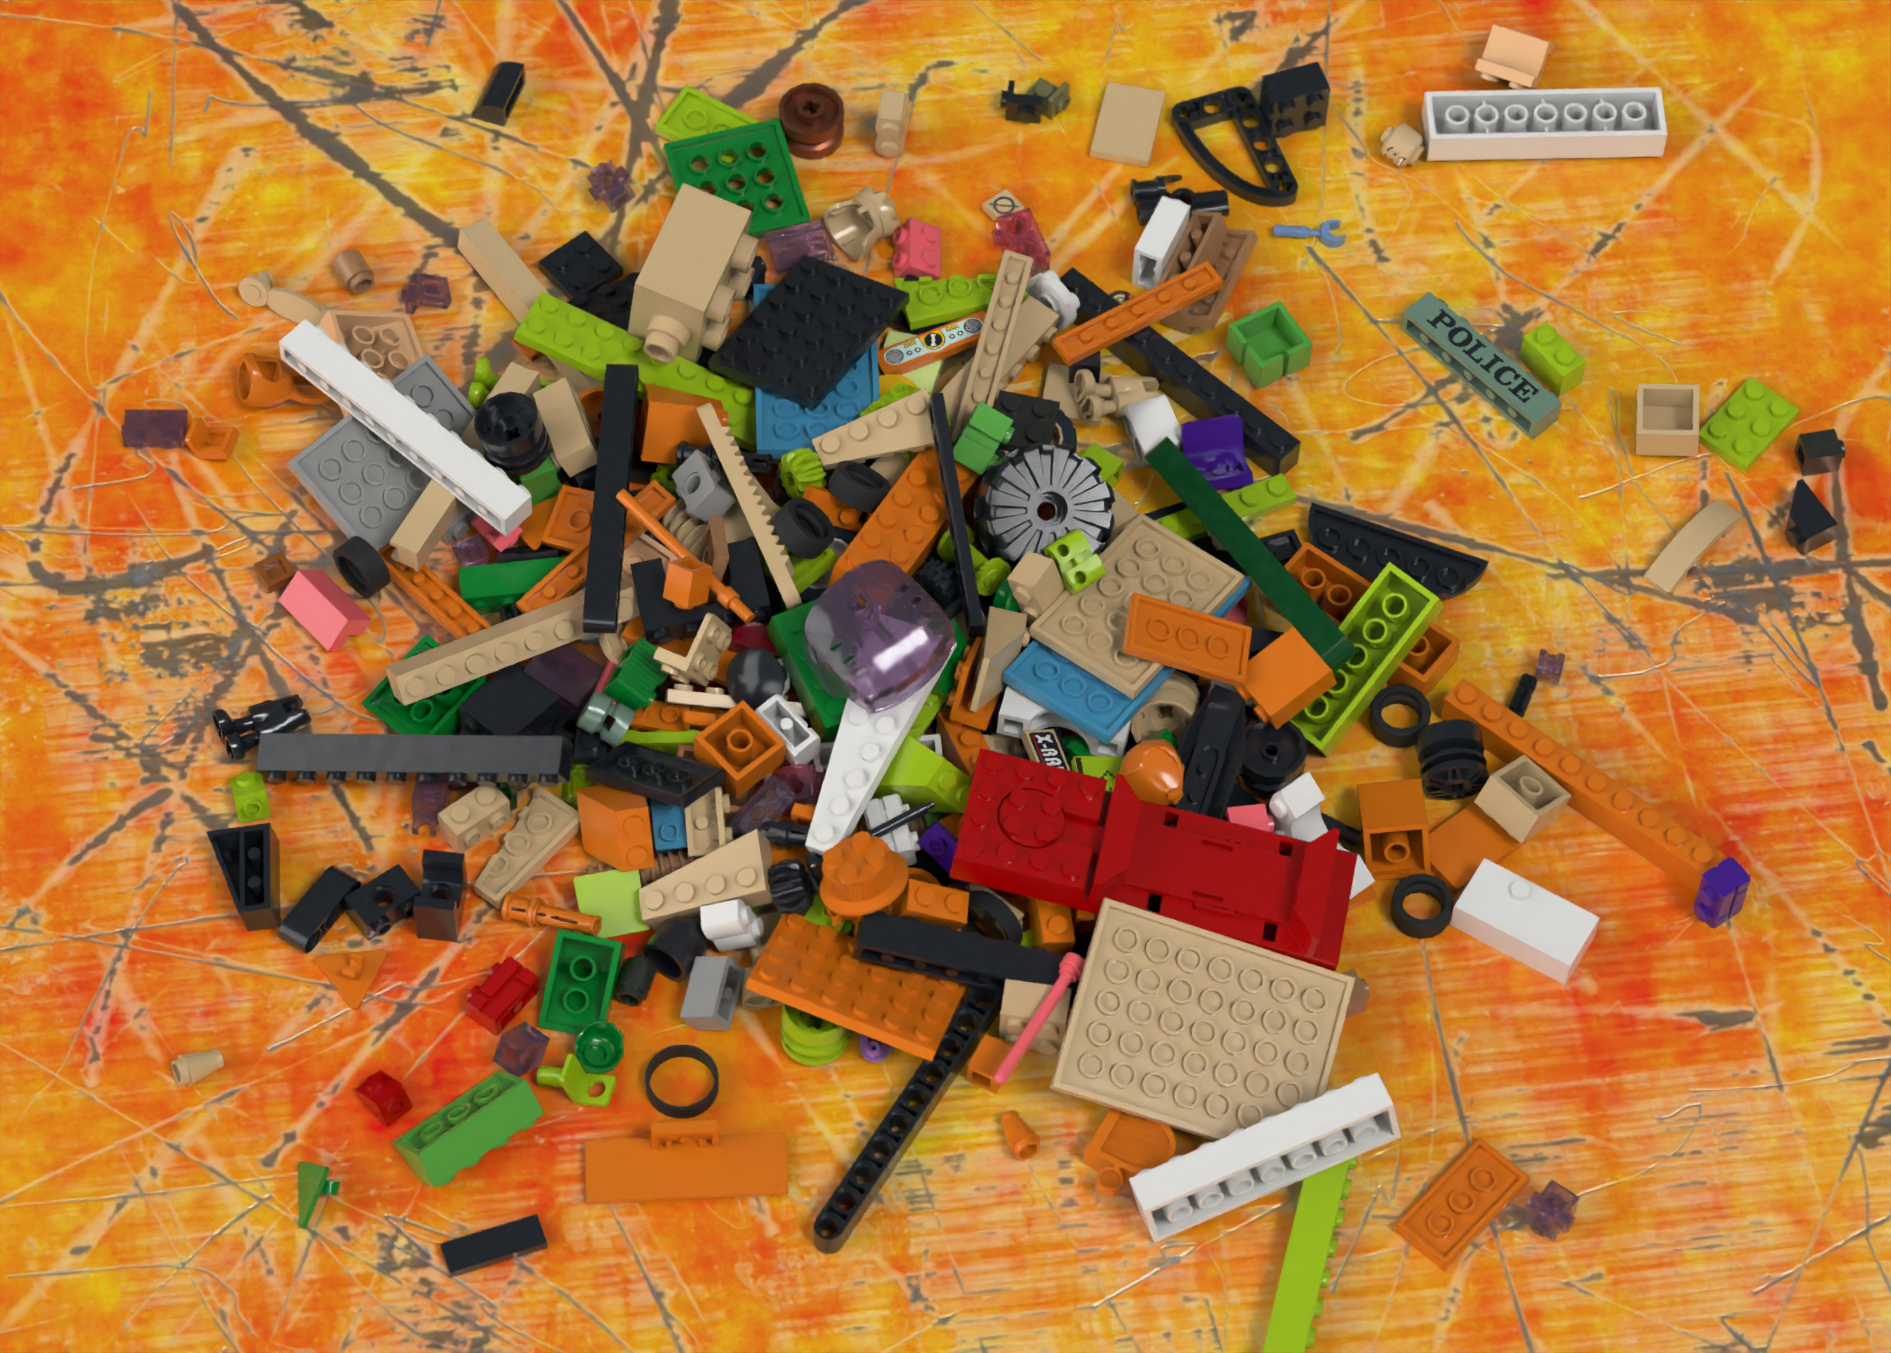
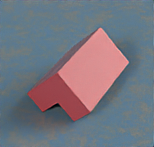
M298 570L279 599V602L328 651H340L350 635H362L372 620L323 570Z

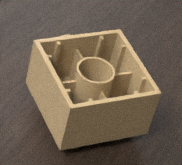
M685 183L682 184L634 286L628 334L645 341L643 349L648 356L662 363H672L678 355L696 364L704 347L717 351L722 346L731 324L732 318L728 317L733 302L734 300L743 301L755 268L751 267L758 251L760 239L748 235L751 210Z

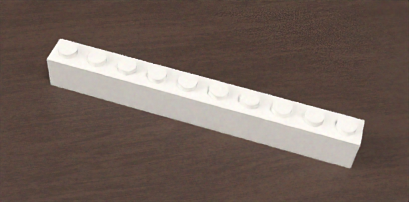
M305 319L279 341L281 359L505 537L532 514L531 494L524 486L516 485L500 467H493L477 449H470L465 445L458 434L454 431L449 432L442 427L434 415L423 412L411 397L400 394L388 379H381L365 361H358L350 354L346 346L342 343H336L329 338L322 327L314 326Z

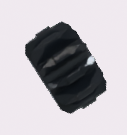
M787 859L772 865L768 871V883L770 886L769 892L772 895L773 903L776 904V909L780 913L788 915L801 914L803 911L809 910L813 903V892L804 865L797 859Z

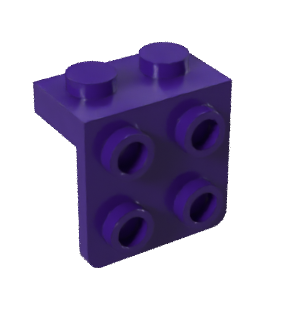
M1238 414L1191 421L1181 425L1182 453L1215 490L1227 488L1237 490L1244 487V485L1253 484V472L1245 461L1242 419Z

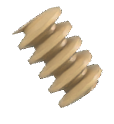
M682 499L664 515L662 525L697 558L708 524L703 520L696 521L691 518L685 510L687 505Z

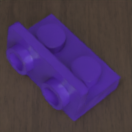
M938 817L918 839L917 843L950 874L957 838L942 823L938 822L941 820ZM955 879L962 887L966 886L969 883L967 881Z

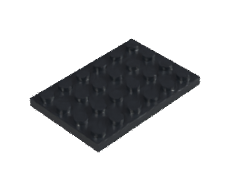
M804 254L709 359V369L815 410L909 304V293Z

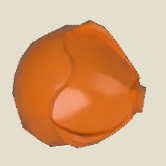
M1165 739L1145 740L1126 753L1122 760L1119 774L1124 775L1139 799L1166 806L1177 804L1183 796L1185 765L1181 763L1171 742Z

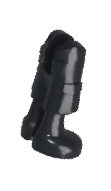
M299 694L252 705L247 710L248 716L232 719L224 709L212 711V718L222 744H225L227 754L233 763L243 760L248 751L259 745L260 733H298L312 722L308 710L301 709L303 701ZM252 729L255 731L251 734L240 736Z

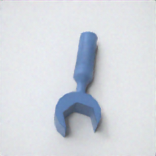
M1335 219L1325 221L1320 230H1311L1307 226L1274 224L1273 236L1295 238L1319 236L1322 244L1329 248L1342 246L1346 239V235L1335 237L1329 233L1330 230L1338 229L1340 226V221Z

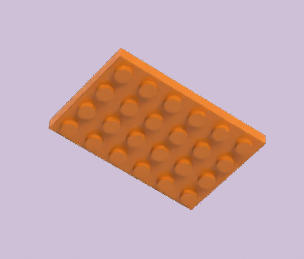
M783 913L748 977L746 989L929 1061L933 1060L967 985L852 959L856 938L841 932L837 934L834 928L814 924L806 920L802 915Z

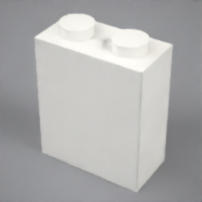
M1161 197L1134 249L1131 285L1147 291L1157 286L1189 222L1190 205L1178 199Z

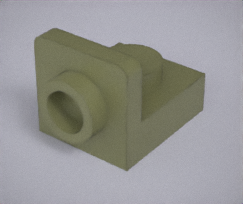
M1040 77L1025 95L1043 96L1042 115L1052 120L1058 112H1064L1071 100L1069 97L1070 84L1063 82L1058 88Z

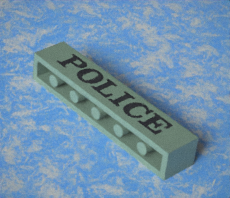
M1428 292L1404 311L1401 330L1529 438L1534 440L1558 420L1562 404L1558 397L1541 386L1532 374L1525 372L1516 365L1509 355L1503 354L1498 350L1489 338L1473 329L1465 318L1459 317L1442 299H1438Z

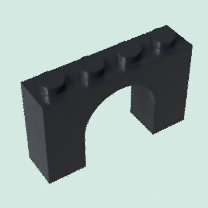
M751 538L727 543L729 552L727 565L731 578L730 586L740 595L739 600L755 614L749 623H764L766 620L771 619L772 612L756 540ZM661 558L630 564L645 637L651 644L665 645L674 639L683 637L695 638L708 612L716 615L731 630L735 626L745 624L731 609H726L718 601L706 607H693L687 610L678 608L674 605V602L663 598L666 577Z

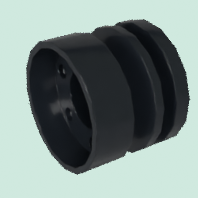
M517 392L499 393L487 399L478 409L474 418V430L493 467H500L509 476H519L538 469L547 459L551 450V439L532 399Z
M1460 719L1444 720L1423 728L1416 735L1415 746L1417 758L1421 764L1420 776L1422 777V787L1426 795L1438 800H1460L1471 797L1482 790L1489 779V772L1486 768V758L1483 755L1484 743L1482 732L1477 724Z

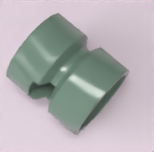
M595 690L583 709L576 726L590 734L598 732L601 740L617 747L629 728L636 711L622 703L612 704L611 697ZM607 715L613 717L610 725L603 723Z

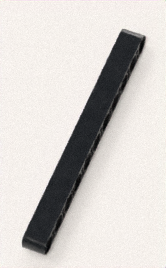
M606 364L583 607L584 633H617L628 509L616 499V495L622 489L629 493L639 386L638 364Z
M973 986L954 1014L933 1060L924 1059L817 1216L814 1222V1245L818 1251L824 1254H834L842 1248L1001 1012L1003 993ZM985 1001L990 1003V1005L980 1006L977 1003ZM964 1026L972 1027L974 1030L964 1031L960 1028ZM947 1051L955 1052L957 1055L946 1056L943 1053ZM930 1076L938 1077L940 1080L936 1082L928 1081L926 1078ZM920 1102L923 1105L920 1107L910 1106L909 1103ZM895 1127H902L906 1131L902 1133H897L891 1129ZM877 1153H886L888 1157L877 1158L874 1155ZM861 1178L869 1179L871 1182L868 1184H860L857 1182V1180ZM843 1204L852 1205L854 1208L851 1210H842L839 1208V1206ZM826 1230L834 1231L836 1234L834 1236L827 1237L822 1235L821 1233Z

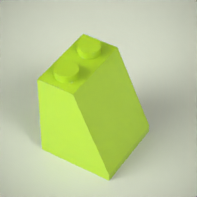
M906 735L875 792L881 797L898 794L900 795L902 805L909 804L910 809L921 803L925 805L933 801L935 807L927 810L928 812L964 813L971 778L945 758L909 735Z

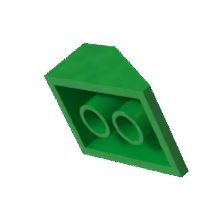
M558 929L538 1027L578 1035L588 1023L598 1020L608 1022L628 943Z

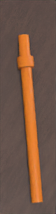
M622 489L616 495V499L678 559L686 556L697 559L625 489ZM712 574L710 589L718 596L717 601L726 609H731L746 624L749 623L755 614L739 600L740 595L731 586L726 587Z

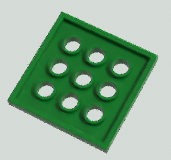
M779 118L663 144V151L676 193L678 194L683 183L699 190L705 186H710L716 190L714 196L738 206L746 205L751 207L753 212L751 213L748 235L759 238L811 226V218ZM754 148H761L766 154L763 157L756 158L750 154V151ZM731 154L737 158V161L733 164H726L722 162L721 157ZM696 161H704L708 167L705 170L698 171L692 167V164ZM768 173L773 176L774 180L770 183H762L757 177L760 174ZM733 180H740L745 186L740 190H735L729 186V183ZM770 199H777L782 203V206L777 209H771L766 205V202Z

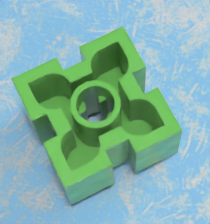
M978 401L952 445L954 459L982 475L984 471H988L997 462L999 456L995 454V451L999 444L1006 445L1015 431L1011 427L1014 420Z

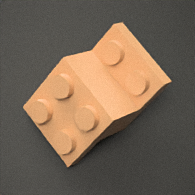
M1493 25L1483 57L1478 58L1475 70L1482 72L1481 78L1500 83L1502 78L1509 80L1508 86L1518 90L1537 88L1548 54L1552 55L1555 43L1503 26Z

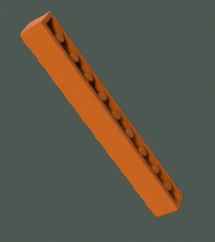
M1462 678L1444 698L1440 716L1441 720L1460 719L1477 724L1482 732L1484 749L1506 764L1525 754L1572 795L1566 805L1696 893H1698L1703 874L1714 866L1717 867L1724 860L1725 855L1465 679Z

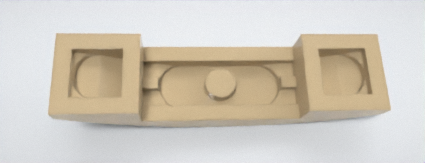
M1720 499L1713 501L1692 518L1671 540L1647 570L1643 579L1669 596L1687 577L1688 570L1720 537L1725 538L1743 519V515Z

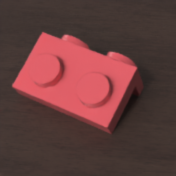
M910 217L901 227L896 228V234L892 238L894 243V257L892 261L894 278H905L910 274L918 278L932 276V280H938L941 278V229Z

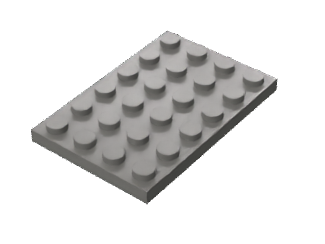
M427 353L390 381L395 390L403 396L411 397L418 408L426 414L431 413L434 415L442 427L449 432L454 431L459 437H461L477 413ZM351 414L343 418L286 465L348 539L353 536L361 537L377 552L390 543L391 538L432 479Z

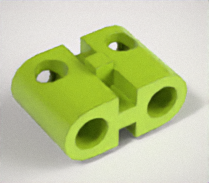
M1078 528L1073 529L1044 548L1046 557L1054 560L1064 586L1072 595H1076L1106 576V569L1096 553L1093 554L1090 549L1091 544Z

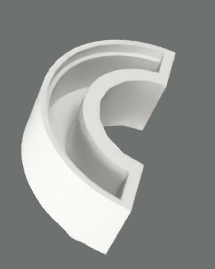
M1309 771L1303 773L1272 796L1269 803V814L1272 815L1274 821L1273 833L1311 842L1328 832L1320 812L1321 801L1325 797ZM1339 843L1337 844V849L1348 851ZM1284 852L1286 856H1291V854ZM1359 854L1357 855L1350 899L1375 882Z

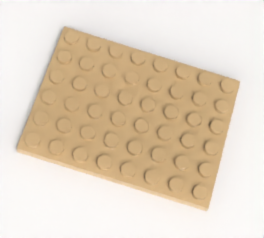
M1104 898L1050 1089L1214 1141L1228 1137L1235 1130L1249 1128L1260 1123L1268 1116H1277L1291 1110L1298 1103L1312 1101L1325 1093L1355 978Z

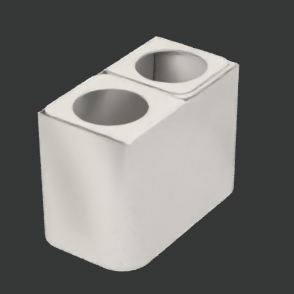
M1165 394L1124 406L1123 425L1143 469L1152 467L1144 456L1166 436L1182 452L1180 426Z

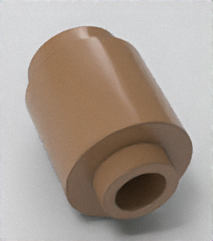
M347 249L338 254L334 262V268L347 289L357 295L368 292L375 283L373 279L374 273L360 251Z

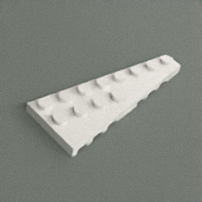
M875 612L873 613L805 846L810 852L823 856L826 850L833 848L836 843L850 837L956 648L957 643L954 638Z

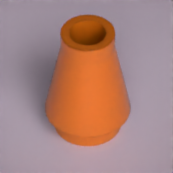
M1011 1110L1003 1114L1000 1118V1123L1003 1126L1011 1155L1023 1161L1031 1159L1038 1154L1041 1149L1039 1135L1020 1117L1017 1111Z

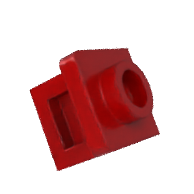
M382 1070L370 1075L364 1083L355 1089L359 1099L377 1110L383 1123L387 1126L392 1125L413 1108L402 1084Z

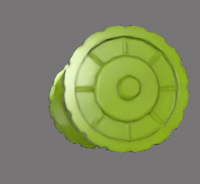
M966 525L978 593L982 596L993 595L997 592L1000 584L1010 575L1011 567L1006 560L1000 557L988 560L973 546L974 532ZM948 530L939 541L937 554L944 562L953 563L955 560Z

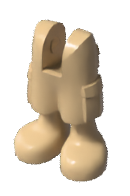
M1080 369L1076 372L1074 378V398L1076 403H1081L1079 413L1086 423H1095L1103 415L1110 413L1117 418L1124 417L1125 405L1160 396L1162 393L1154 392L1159 387L1156 377L1113 375L1107 378L1106 383L1102 384L1095 383L1094 375L1090 370ZM1105 397H1106V399H1108V401H1102L1101 398H1105Z

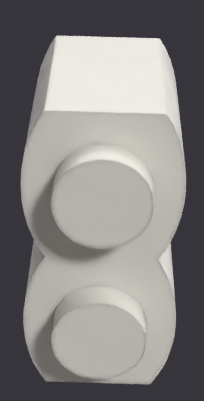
M741 899L700 907L702 931L709 940H713L720 952L753 947L759 943L761 945V937L764 936L763 922L760 917H756L750 906L745 905Z

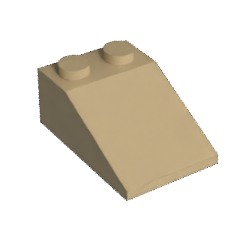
M989 607L982 633L983 641L974 671L970 704L971 711H978L1006 689L1007 684L1002 681L1003 672L1020 655L1021 646L1027 647L1029 643L1030 628L1026 627L1027 614Z

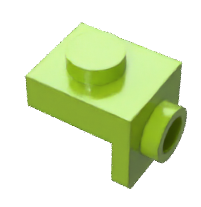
M243 772L236 777L229 778L240 823L271 816L263 778L259 772Z

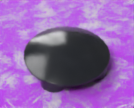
M748 648L736 654L731 660L726 673V684L729 694L736 704L744 700L755 711L775 694L782 696L788 673L785 667L780 665L779 661L768 651L760 648Z

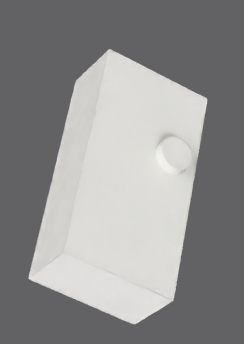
M1484 858L1456 902L1450 926L1566 985L1594 939L1600 917Z

